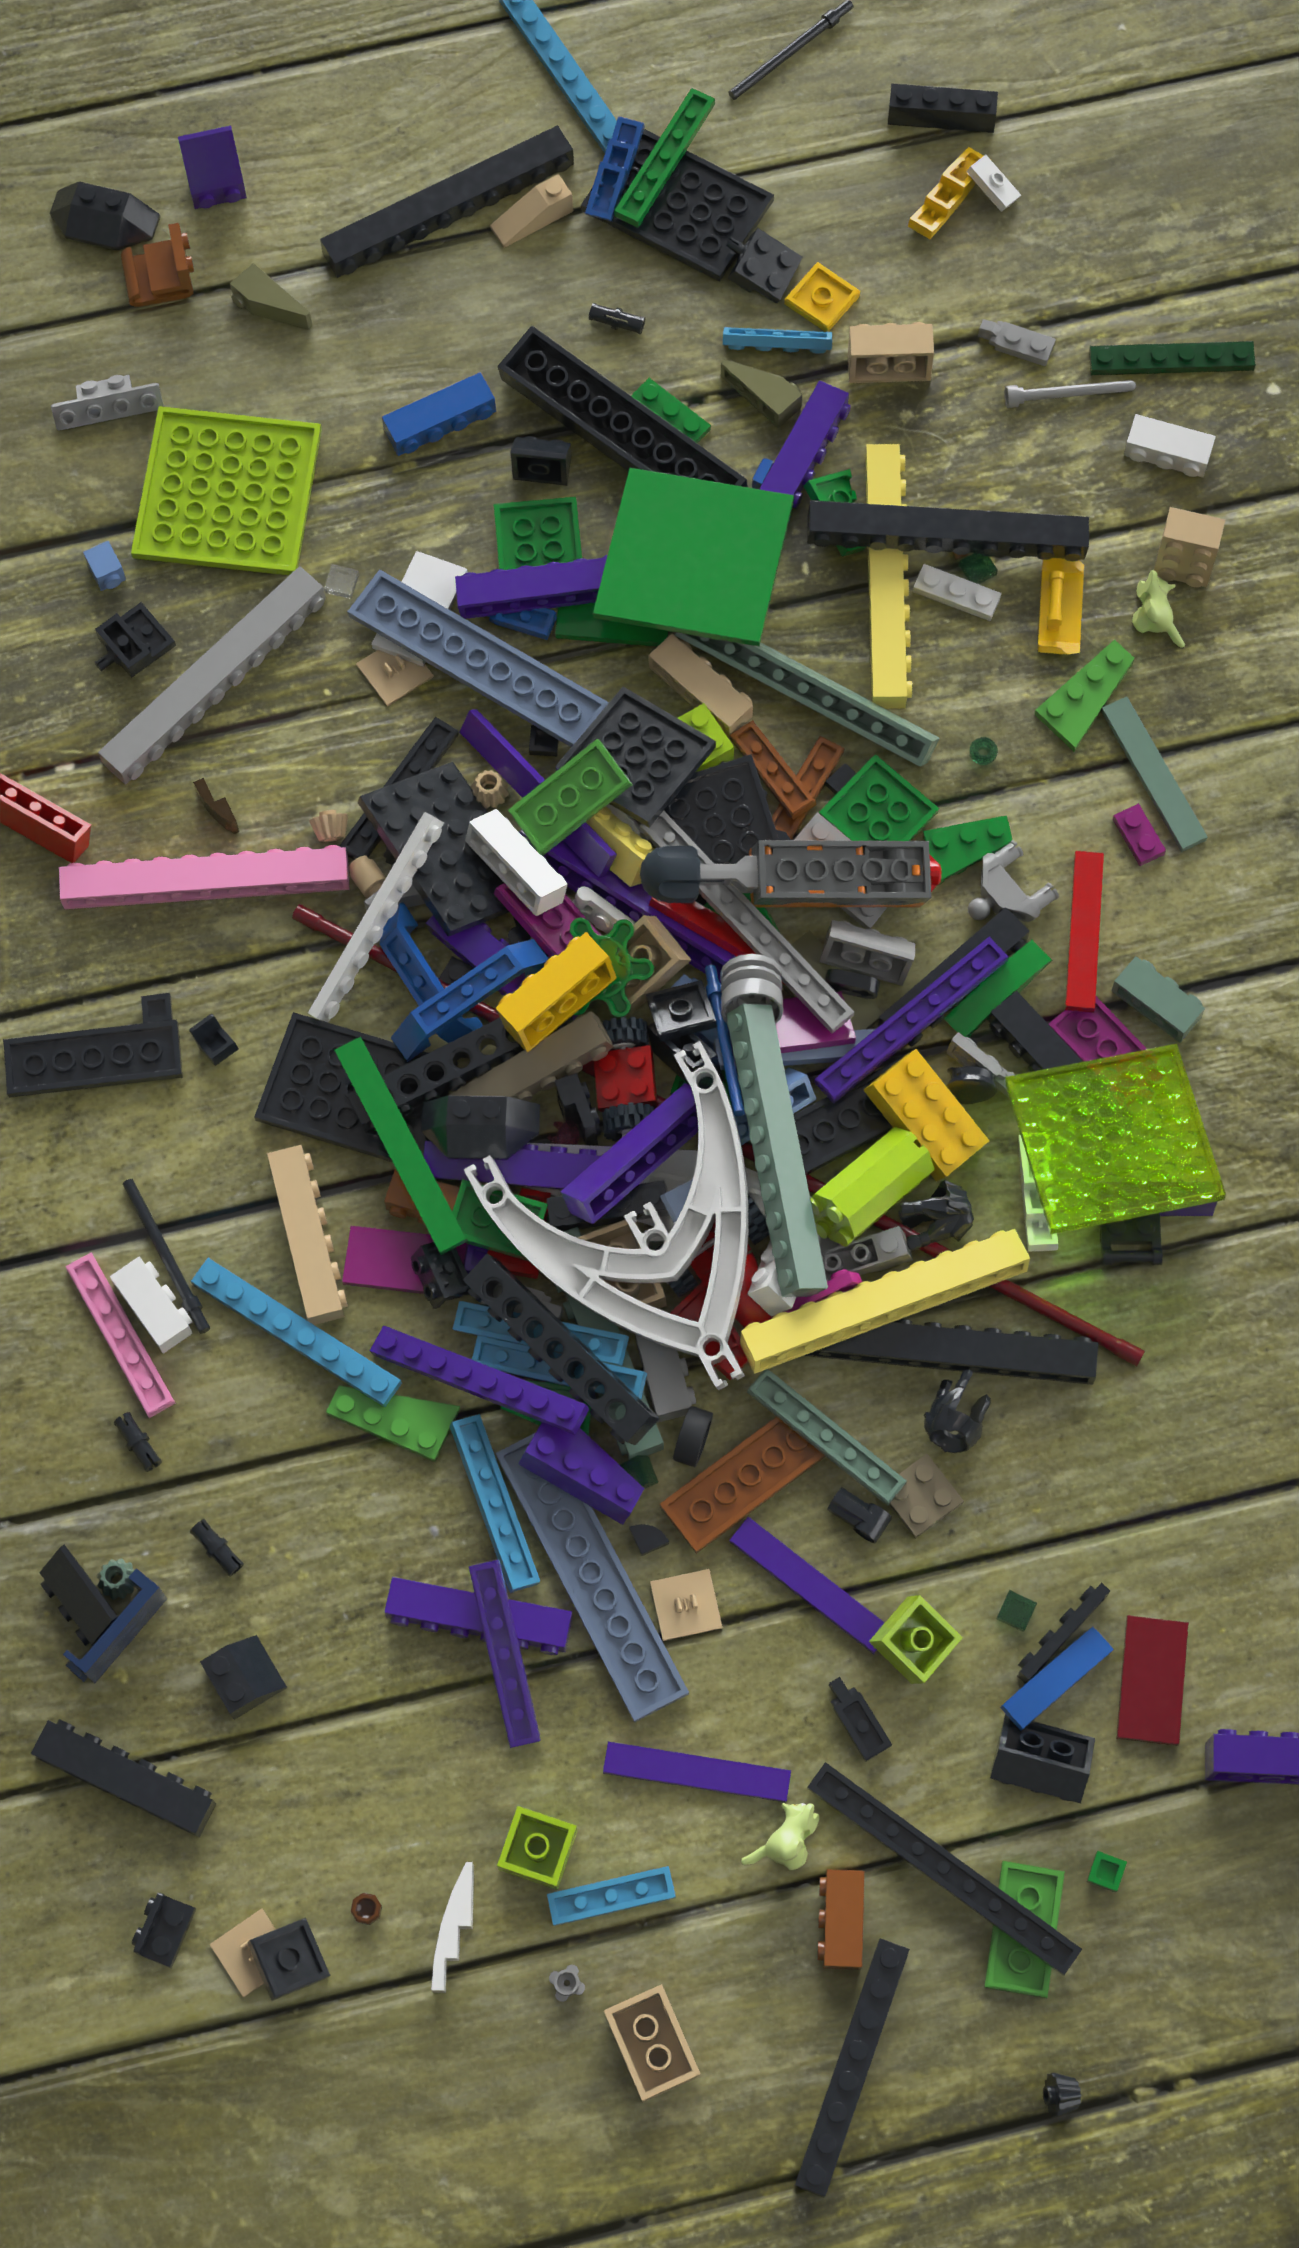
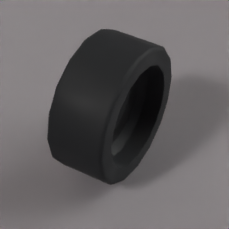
M690 1406L678 1436L673 1455L674 1461L692 1467L697 1466L711 1427L712 1412Z

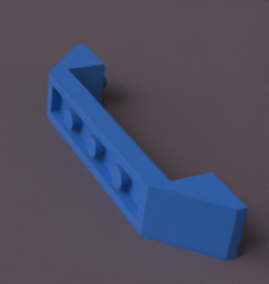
M404 902L398 904L396 913L386 922L383 928V935L380 938V946L420 1006L444 988L409 935L418 924ZM460 1016L436 1034L447 1043H450L483 1025L478 1017L463 1019Z
M534 939L504 947L411 1011L391 1036V1040L408 1062L431 1046L429 1037L522 973L527 978L529 975L544 968L548 957Z

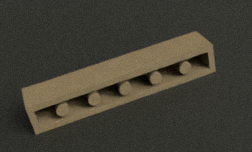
M590 1011L546 1037L528 1053L525 1050L448 1096H508L529 1102L533 1098L532 1095L537 1092L555 1087V1080L561 1079L566 1075L576 1074L588 1062L604 1058L614 1046L599 1017Z

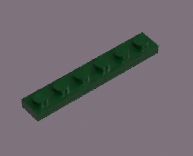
M1253 341L1090 346L1089 348L1091 375L1254 371L1256 366Z

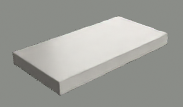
M416 551L402 582L451 610L457 598L455 576H462L468 573V571L461 566ZM376 634L372 642V648L375 650H380L393 656L399 655L401 659L423 667L426 663L379 634Z

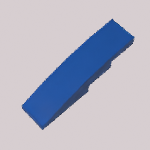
M618 116L603 162L600 161L586 208V215L612 221L614 210L621 199L645 128L643 122Z
M1094 1627L1090 1628L1000 1708L1020 1731L1023 1730L1114 1649Z

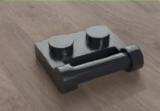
M1160 1213L1100 1214L1102 1265H1112V1262H1152V1265H1162ZM1111 1245H1151V1250H1112Z

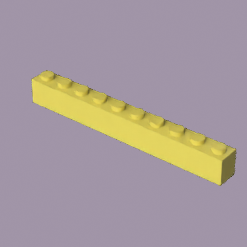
M866 444V504L907 506L906 504H901V496H906V479H901L900 472H905V455H900V444ZM868 547L871 699L873 703L885 709L906 708L907 698H912V681H907L906 673L911 672V656H906V647H910L911 635L910 630H905V622L910 620V606L904 605V596H909V579H904L903 571H908V554H903V551L898 549L885 548L883 550H874Z
M1015 1229L1007 1232L1004 1230L998 1231L986 1240L980 1242L977 1240L971 1241L964 1245L963 1248L953 1252L944 1251L937 1255L935 1259L927 1262H915L908 1269L900 1272H888L876 1281L861 1282L852 1290L834 1292L827 1299L817 1303L813 1301L807 1302L793 1312H781L766 1322L751 1323L741 1331L740 1345L753 1373L756 1374L1025 1273L1028 1270L1030 1257Z

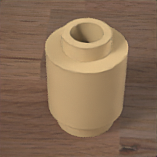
M360 856L349 865L350 877L365 898H369L377 892L386 879L374 860L369 859L367 856Z

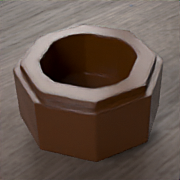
M362 1893L353 1899L351 1913L358 1923L371 1925L380 1919L382 1905L375 1895Z

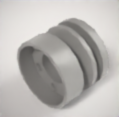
M758 954L739 955L730 959L722 967L720 973L722 991L721 1014L723 1020L727 1023L726 1014L742 1004L772 1005L776 1024L783 1014L782 972L780 965L773 959Z

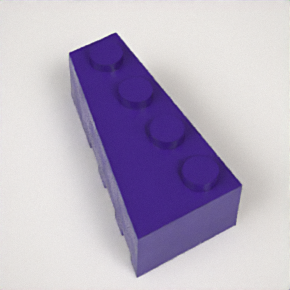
M542 1422L518 1463L520 1466L622 1525L631 1514L644 1490V1487L580 1428L577 1434L573 1435Z

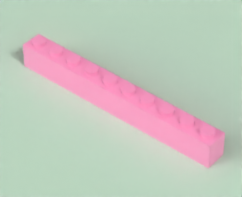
M329 845L324 847V849L313 850L309 847H300L295 851L271 849L267 853H254L252 851H243L238 855L214 853L210 857L185 855L181 859L156 857L152 861L128 859L123 863H112L110 861H99L93 865L70 863L67 866L59 867L60 900L64 909L350 890L348 856L346 847L341 848L337 845Z

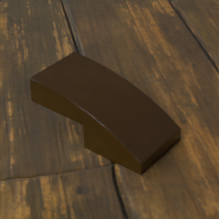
M204 778L193 782L200 801L210 815L233 834L238 833L239 828L226 798L214 801Z

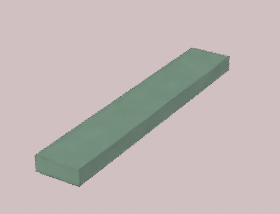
M1126 696L1102 707L1101 712L1180 851L1183 852L1207 841L1208 836L1128 697Z
M769 1369L764 1370L748 1388L747 1393L887 1506L907 1483V1480Z

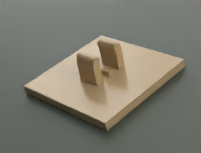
M380 650L373 652L356 663V666L387 707L434 677L426 665L423 667L401 659L399 655L393 656Z
M710 1569L650 1581L663 1641L723 1628Z
M263 1908L210 1944L243 1997L264 1984L247 1944L253 1938L276 1930Z

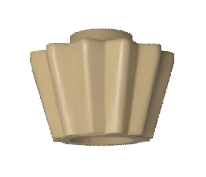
M484 770L483 773H479L471 785L473 795L476 796V800L481 802L485 809L490 806L497 808L498 804H503L505 797L509 795L507 791L509 784L504 781V778L499 773L493 770Z
M326 810L319 812L318 817L309 819L319 842H332L345 838L348 821L347 813L336 814V810Z

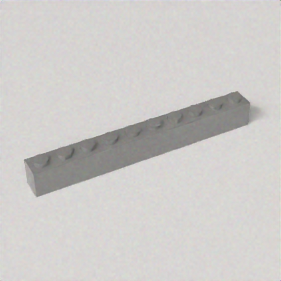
M299 566L98 752L102 764L125 785L130 780L137 779L142 774L144 767L151 761L159 759L164 749L171 742L178 741L183 736L185 729L192 723L195 724L200 721L205 711L212 704H218L223 699L226 691L232 686L240 684L245 674L252 667L259 666L268 652L272 649H277L292 630L295 631L302 626L309 614L317 612L323 606L326 600L323 586Z

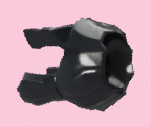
M947 1180L940 1182L930 1198L922 1201L903 1202L900 1204V1210L898 1211L902 1224L911 1229L922 1222L934 1220L927 1231L919 1235L907 1237V1245L911 1252L954 1237L959 1242L973 1226L974 1220L967 1192L962 1189V1186Z
M970 1370L962 1372L960 1379L955 1385V1389L950 1392L953 1381L949 1379L941 1381L930 1412H925L924 1428L930 1441L939 1446L944 1452L955 1454L966 1452L977 1443L982 1435V1421L991 1404V1398L987 1394L979 1398L972 1406L970 1417L960 1411H956V1407L973 1374ZM958 1431L959 1433L955 1435L951 1434L950 1432Z

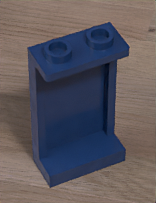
M137 1568L128 1578L140 1592L81 1660L68 1650L63 1654L68 1660L65 1666L83 1682L89 1678L92 1682L96 1683L168 1599L160 1587Z

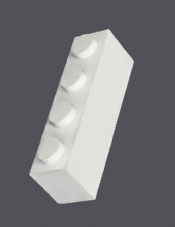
M497 809L469 822L465 841L535 916L563 903L568 884L562 875L558 874L547 863L546 859L529 844V841Z

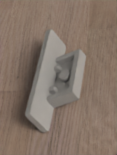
M114 375L106 380H91L77 385V399L52 404L51 410L56 429L64 430L156 411L159 406L164 407L158 383L132 388L129 375Z

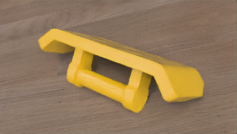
M1051 558L1042 562L1038 652L1067 655L1080 653L1084 564L1079 560L1072 562L1062 558Z

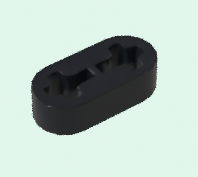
M828 969L826 972L825 981L835 992L842 991L843 994L865 999H875L878 996L880 981L874 977L840 969Z

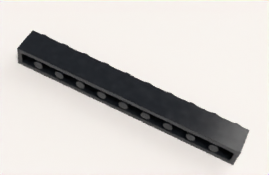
M557 125L321 238L322 253L337 278L349 275L356 271L357 268L368 263H374L388 253L397 252L413 241L422 240L428 234L438 229H445L463 217H470L476 211L486 206H493L499 200L509 195L518 194L524 188L534 183H541L547 177L557 172L566 171L570 166L574 165L573 148Z
M810 500L807 544H815L819 547L840 545L845 548L870 547L874 550L891 548L903 552L925 550L928 553H939L942 551L954 552L957 555L976 553L987 557L1009 555L1012 558H1022L1027 556L1037 557L1041 560L1062 558L1073 562L1085 560L1089 549V517Z
M899 1319L804 1356L959 1372L970 1370L973 1373L1093 1385L1096 1378L1098 1343L1091 1342V1339L1087 1337H1074L1073 1340L1061 1339V1336L1057 1334H1044L1043 1337L1031 1336V1333L1027 1331H1015L1013 1334H1006L997 1328H985L984 1331H976L967 1325H955L954 1328H946L937 1322L915 1325L910 1320Z

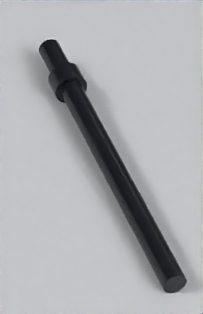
M845 0L834 10L830 9L824 13L820 21L729 90V96L736 100L824 30L833 28L840 22L842 16L854 8L852 2Z
M126 1180L122 1185L183 1300L182 1307L191 1316L200 1334L209 1331L210 1326L201 1311L203 1306L198 1297L192 1294L134 1180Z

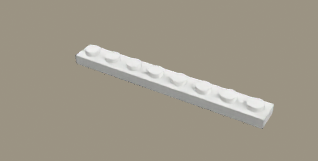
M424 812L308 1012L310 1015L319 1020L329 1022L338 1013L339 1003L343 996L353 987L354 978L359 969L367 963L368 953L373 945L382 937L383 928L388 919L396 913L398 902L403 893L410 889L414 874L425 863L427 852L432 843L439 839L444 822Z

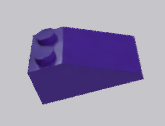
M231 125L178 137L194 209L210 208L213 205L226 202L234 203L240 199L247 198Z

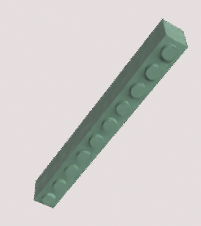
M677 632L675 636L918 766L928 763L940 739L763 643H760V647Z
M742 1004L726 1014L727 1025L732 1040L733 1055L739 1076L738 1081L741 1086L744 1111L750 1132L749 1137L752 1143L755 1167L758 1173L761 1197L766 1214V1224L769 1229L772 1254L778 1275L777 1280L782 1297H811L827 1289L828 1285L772 1005Z

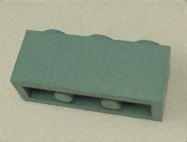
M1137 956L1117 977L1111 990L1179 1043L1183 1041L1202 1018L1205 1010L1197 997L1192 994L1187 995L1179 989V985L1173 979L1163 977L1156 971L1153 964L1147 960H1141Z

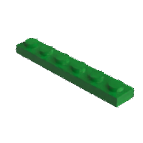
M694 88L690 89L614 210V217L633 226H640L713 109L715 98Z

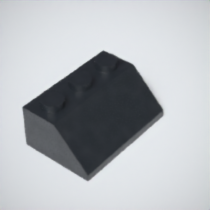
M64 1544L39 1572L44 1579L40 1585L50 1598L55 1595L62 1603L58 1607L59 1611L67 1622L73 1619L78 1625L79 1629L75 1633L85 1646L91 1643L93 1646L118 1616Z
M1005 1714L990 1779L997 1780L1003 1784L1023 1787L1032 1792L1059 1797L1064 1801H1073L1081 1804L1090 1775L1095 1738L1032 1721L1020 1731Z

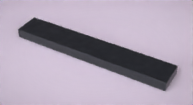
M435 717L383 787L434 769L459 736V731ZM363 813L339 846L341 848L346 847L347 856L355 860L360 856L369 857L382 838L365 813Z

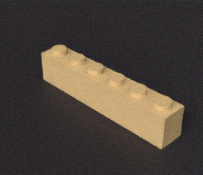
M302 1145L267 1153L307 1319L310 1323L316 1325L344 1318L343 1308L348 1307L344 1289L338 1291L336 1280L341 1279L337 1262L331 1263L329 1253L334 1252L330 1234L324 1235L322 1225L327 1224L324 1208H318L315 1199L321 1197L317 1180L311 1181L309 1171L314 1170L310 1153L304 1154Z

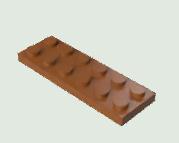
M776 1416L661 1502L659 1506L697 1554L826 1456Z

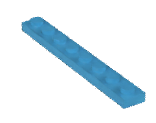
M499 0L605 154L609 139H612L617 122L613 114L533 0Z
M210 1258L206 1259L191 1280V1283L198 1289L383 1407L387 1406L402 1384L401 1380Z

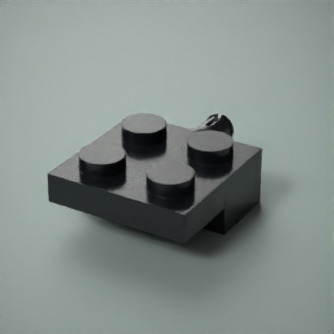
M759 228L750 235L745 245L732 238V236L725 245V247L738 254L737 261L728 279L749 293L756 290L776 304L781 300L803 258Z
M140 602L121 617L116 613L95 628L97 637L105 646L107 654L94 663L102 672L115 662L122 666L132 678L174 648L176 643L144 604Z
M577 1073L555 1080L557 1102L566 1127L578 1125L585 1145L598 1146L597 1136L601 1135L600 1120L595 1107L592 1108L589 1100L591 1097L586 1082L580 1083Z

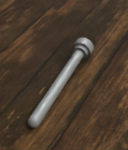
M1132 380L1028 390H1023V387L1018 388L1017 385L1005 386L1004 397L1006 407L1014 408L1019 407V404H1024V401L1133 391L1136 384Z

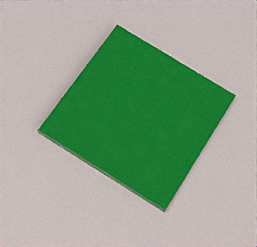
M629 468L593 611V618L760 647L792 511L794 495Z

